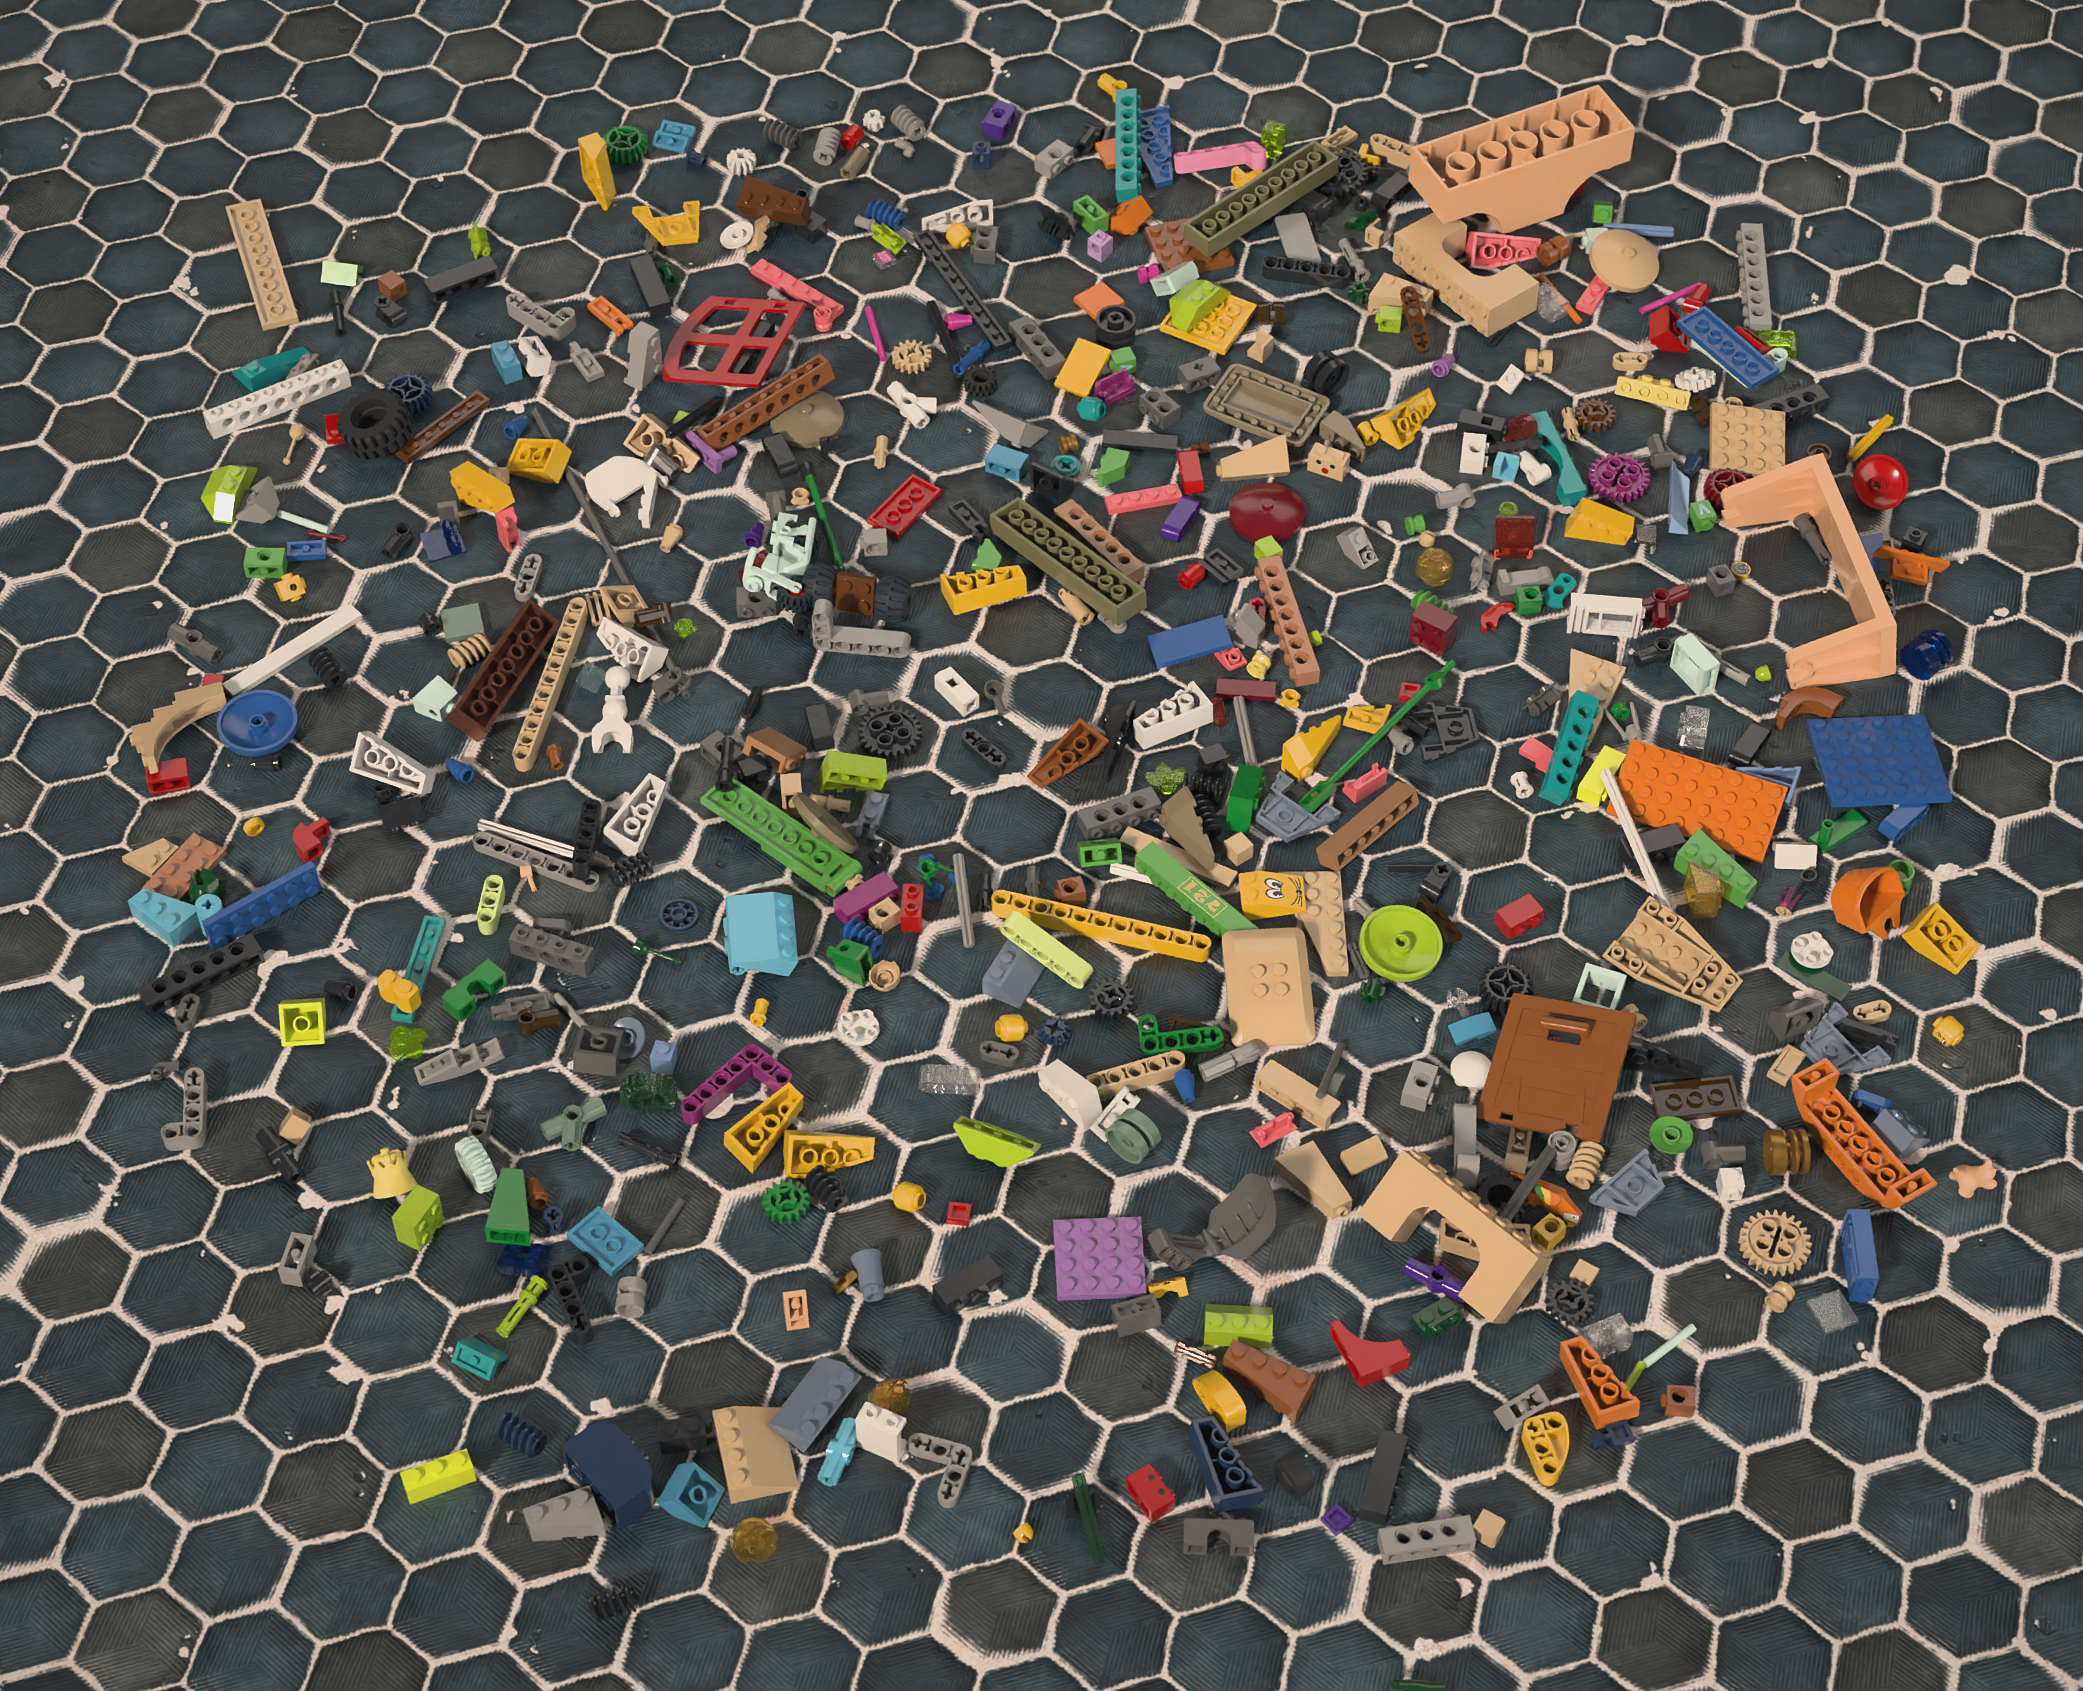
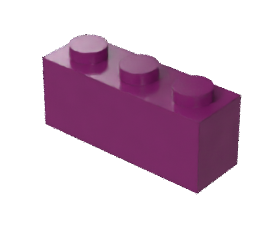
M883 871L834 899V913L844 924L854 917L859 918V922L869 917L870 908L887 897L894 903L899 900V888L888 874Z

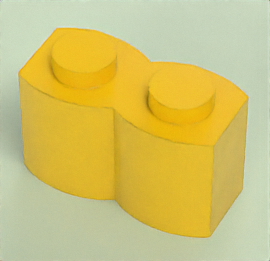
M386 969L376 979L381 997L389 1003L396 1004L403 1012L412 1014L422 1004L416 984L402 979L397 972Z

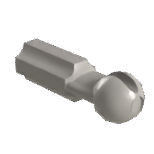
M1252 1042L1244 1043L1241 1047L1198 1064L1199 1073L1203 1080L1207 1082L1244 1064L1255 1062L1260 1055L1259 1047Z

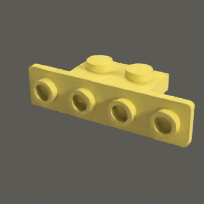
M1646 374L1639 376L1637 380L1619 376L1615 388V394L1682 410H1687L1691 396L1689 391L1674 388L1675 384L1671 383V380L1653 379V376Z

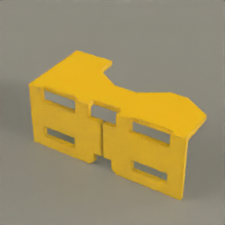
M1182 1275L1146 1284L1150 1294H1154L1156 1298L1162 1297L1165 1292L1171 1290L1178 1292L1179 1297L1188 1295L1185 1277Z

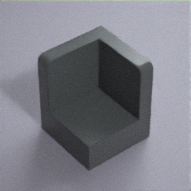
M456 500L437 503L442 532L460 530L461 526Z

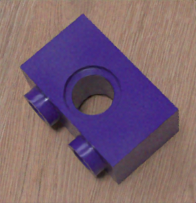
M997 100L995 105L991 106L988 115L982 120L983 135L1003 140L1017 119V106Z

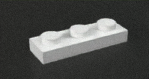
M649 473L648 481H644L645 494L641 496V505L643 507L639 508L638 518L642 520L643 528H650L658 489L657 473Z

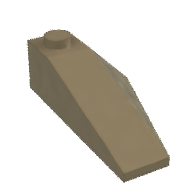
M1184 786L1162 805L1159 822L1161 826H1164L1167 834L1209 871L1213 868L1215 855L1208 835L1206 833L1203 834L1201 816H1196L1194 810L1197 806L1189 788Z

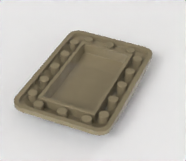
M1232 364L1205 400L1203 410L1219 420L1269 440L1286 435L1287 445L1299 447L1306 442L1329 408L1330 400L1324 395L1245 365Z

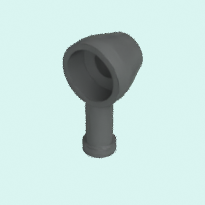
M992 679L987 681L984 686L985 697L990 701H994L999 716L1006 715L1008 711L1005 709L1001 699L1004 687L1000 681Z

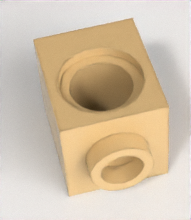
M887 897L869 909L868 922L873 929H877L881 934H884L901 923V909Z

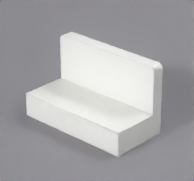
M1773 841L1772 850L1775 851V868L1816 869V844Z

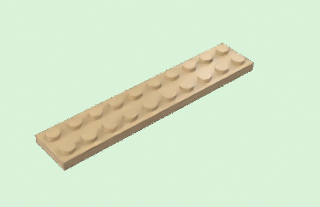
M261 199L226 206V212L263 331L299 323Z

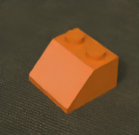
M1142 195L1120 203L1109 214L1108 229L1121 236L1133 235L1139 230L1138 227L1145 224L1149 220L1148 217L1153 211Z

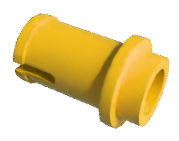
M759 998L755 1003L754 1012L750 1015L751 1023L755 1026H762L766 1022L767 1018L765 1015L769 1006L767 1000Z

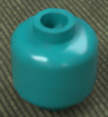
M1086 396L1078 403L1077 412L1081 419L1096 422L1104 417L1106 406L1102 399Z

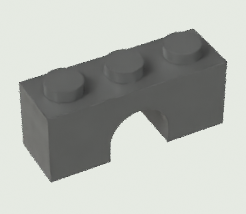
M1197 1516L1184 1518L1183 1554L1206 1555L1207 1544L1212 1539L1220 1538L1228 1543L1230 1556H1253L1254 1520L1246 1518L1230 1520L1222 1517L1202 1519Z

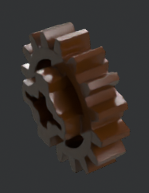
M1592 397L1591 401L1584 399L1583 403L1579 402L1575 410V418L1578 420V425H1583L1582 429L1589 428V432H1592L1594 429L1599 433L1600 429L1606 431L1607 427H1612V423L1615 422L1616 410H1612L1613 405H1607V400L1601 402V398H1598L1595 401Z

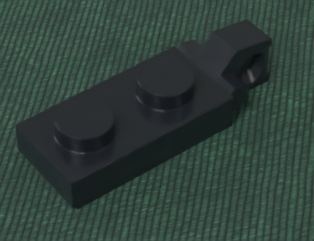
M1843 1017L1838 1030L1847 1040L1870 1048L1879 1045L1881 1048L1895 1051L1899 1041V1036Z

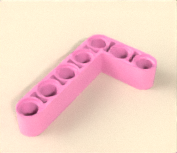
M1244 142L1174 154L1175 173L1182 174L1246 164L1253 170L1266 169V149L1257 142Z

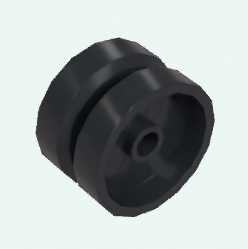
M1108 305L1102 308L1096 316L1095 337L1097 343L1111 351L1131 346L1134 343L1136 332V318L1133 311L1122 305Z
M1322 350L1315 354L1306 365L1303 372V381L1309 387L1314 388L1318 394L1331 397L1347 381L1350 368L1347 363L1337 358L1330 350Z

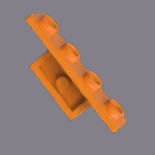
M1888 545L1881 546L1873 552V557L1889 561L1890 578L1922 586L1928 583V570L1942 572L1950 566V561L1943 560L1940 557L1934 558L1923 553H1912L1905 549L1891 548Z

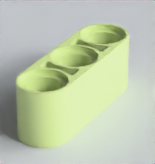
M491 875L486 878L477 911L478 927L484 935H491L496 932L505 899L504 882L502 877L498 875Z

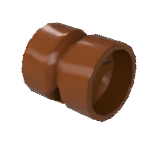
M1560 235L1540 244L1536 248V256L1545 267L1553 265L1570 254L1568 242Z

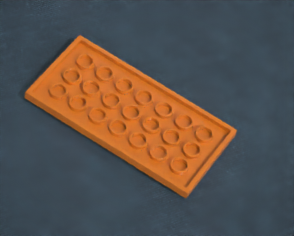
M1635 739L1631 740L1616 782L1634 823L1652 829L1676 823L1683 837L1687 840L1699 828L1725 852L1759 863H1763L1788 791V787ZM1610 799L1606 814L1618 817Z

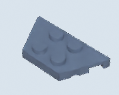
M1644 1148L1593 1193L1589 1198V1202L1634 1217L1637 1216L1665 1188L1662 1179L1657 1174L1658 1171L1655 1165L1649 1159L1648 1150Z

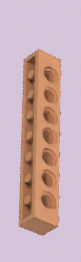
M1277 555L1257 559V567L1254 568L1256 579L1259 578L1260 580L1259 587L1261 593L1265 594L1264 600L1266 607L1270 609V620L1275 623L1274 632L1276 636L1279 635L1280 650H1284L1285 664L1290 667V679H1294L1296 687L1319 683L1320 669L1281 557Z

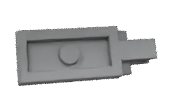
M576 341L569 344L571 360L588 383L605 376L604 370L588 348L581 349Z

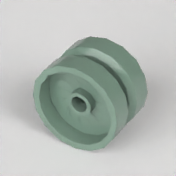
M1127 1108L1117 1118V1121H1114L1105 1130V1137L1111 1148L1121 1158L1133 1164H1139L1148 1155V1152L1153 1150L1161 1141V1135L1155 1124L1145 1114L1133 1108Z

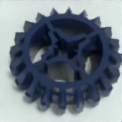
M411 372L409 375L404 373L402 376L396 375L395 379L390 378V381L385 383V388H383L397 393L412 417L414 413L420 414L421 410L426 411V408L433 401V389L429 380H426L424 376L420 377L418 373L412 375Z

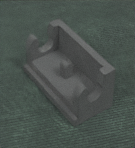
M1154 1294L1111 1305L1113 1323L1117 1325L1119 1338L1162 1326L1161 1309Z

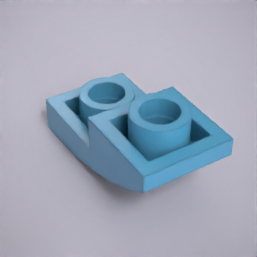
M1489 1012L1474 1015L1448 1025L1457 1046L1474 1038L1480 1040L1497 1032Z

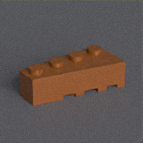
M1234 1339L1223 1358L1224 1372L1244 1387H1249L1255 1392L1257 1397L1265 1399L1273 1405L1276 1411L1282 1412L1289 1417L1292 1423L1296 1424L1314 1390L1316 1375Z

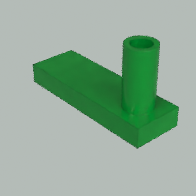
M1855 809L1834 822L1830 819H1825L1822 822L1820 831L1809 837L1808 843L1816 844L1817 851L1823 855L1867 827L1868 821Z

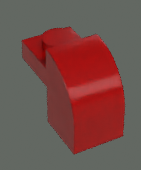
M324 817L312 822L307 827L301 822L294 830L293 840L296 852L305 863L314 861L324 854L320 840L331 834L329 823Z

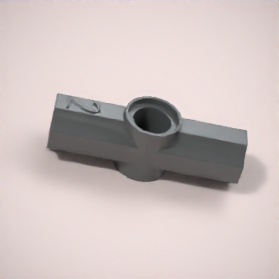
M173 623L169 627L167 632L168 638L187 648L190 655L200 656L211 663H217L221 659L223 654L222 648L203 638L200 631L189 630L179 623Z

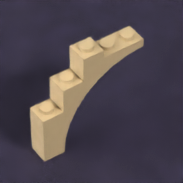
M222 682L175 692L176 701H172L173 705L153 709L154 717L151 718V722L131 726L132 734L129 735L131 746H136L137 752L142 754L144 767H149L150 774L158 773L160 755L166 744L175 734L194 721L221 711L227 701Z

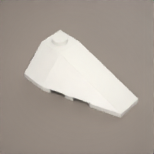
M603 617L596 634L605 647L614 654L616 662L620 663L629 672L630 677L638 682L644 681L662 668L669 651L668 648L607 617Z

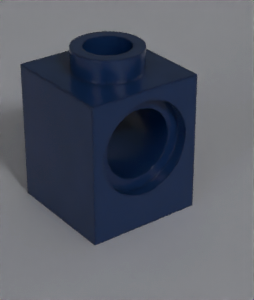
M973 141L972 169L990 170V142Z

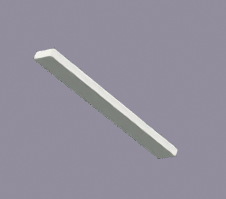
M351 604L347 605L222 684L223 689L232 698L251 690L362 620V614Z

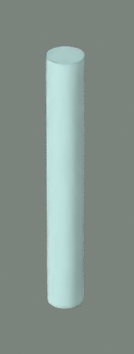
M279 510L277 514L279 518L325 534H329L331 530L326 525Z
M1693 1324L1688 1325L1642 1361L1646 1364V1368L1696 1331V1327Z

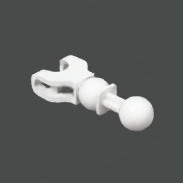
M613 666L605 674V682L611 689L610 695L605 696L606 703L602 710L603 720L592 729L593 753H603L604 746L611 741L622 744L623 753H632L634 738L631 726L624 721L628 710L625 696L622 695V691L630 683V674L622 666Z

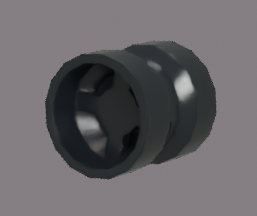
M838 434L832 435L829 439L827 437H819L822 456L828 455L830 452L835 454L841 453Z

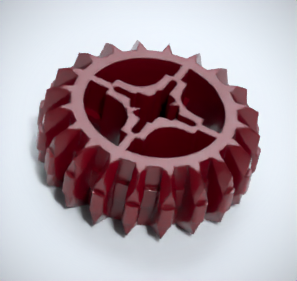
M1719 468L1717 472L1713 471L1711 475H1708L1706 482H1704L1703 494L1705 499L1709 500L1711 506H1715L1716 510H1725L1721 500V491L1748 480V474L1743 475L1742 471L1736 472L1735 468L1733 470L1726 468L1725 471Z

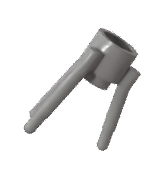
M1630 702V708L1634 724L1627 726L1625 732L1609 711L1604 708V713L1621 734L1623 741L1628 740L1630 744L1632 739L1644 740L1633 702Z

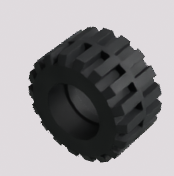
M1494 1174L1491 1175L1490 1179L1488 1177L1483 1178V1181L1477 1184L1474 1193L1481 1198L1479 1201L1486 1206L1488 1204L1496 1209V1215L1499 1216L1504 1208L1494 1207L1490 1202L1498 1200L1508 1203L1521 1182H1515L1511 1176L1506 1178L1504 1174H1500V1177H1497ZM1528 1196L1512 1218V1223L1523 1224L1528 1207Z

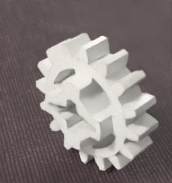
M1692 367L1690 370L1680 372L1675 377L1677 389L1681 388V390L1693 392L1704 390L1707 387L1710 388L1716 382L1714 371L1703 368L1699 369L1698 367Z

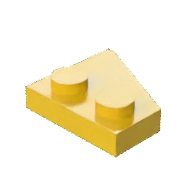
M1374 705L1349 707L1343 719V726L1375 734L1387 722L1392 705H1385V708L1374 709Z

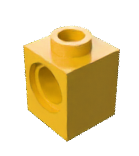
M1550 1212L1532 1228L1531 1240L1549 1251L1565 1237L1567 1226L1561 1218L1554 1216Z

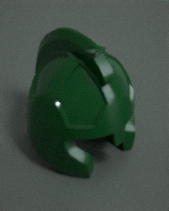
M202 868L201 871L196 869L194 878H191L189 885L191 900L188 903L195 906L196 900L205 894L218 896L222 903L228 880L218 879L208 869Z

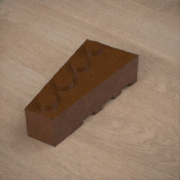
M749 175L745 178L736 203L743 217L759 219L766 215L770 221L807 226L812 213L807 199Z

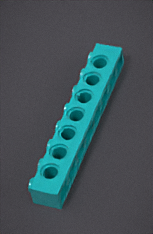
M1136 88L1116 90V196L1118 203L1135 198L1142 193V186L1139 181H1142L1141 170H1139V168H1142L1141 157H1139L1142 155L1141 145H1138V143H1142L1141 132H1138L1141 130V120H1138V118H1141V107L1138 108V106H1141V95H1137Z

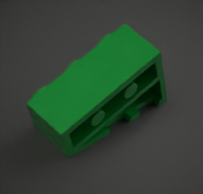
M1239 765L1229 795L1225 830L1249 834L1253 815L1258 808L1262 788L1264 789L1266 777L1263 776V768Z

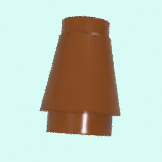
M529 1178L526 1181L527 1203L535 1210L542 1209L548 1204L549 1196L538 1178Z

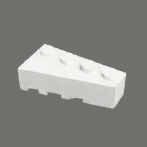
M370 731L358 733L349 771L420 795L431 793L436 773Z

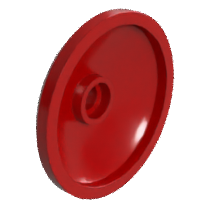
M1879 454L1869 456L1861 461L1856 467L1852 479L1853 489L1857 498L1865 506L1878 511L1889 510L1899 505L1905 498L1909 485L1908 476L1903 466L1894 458ZM1874 483L1878 484V489L1874 487Z

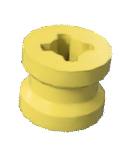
M1257 653L1247 665V671L1255 678H1262L1266 670L1270 668L1271 661L1267 656Z

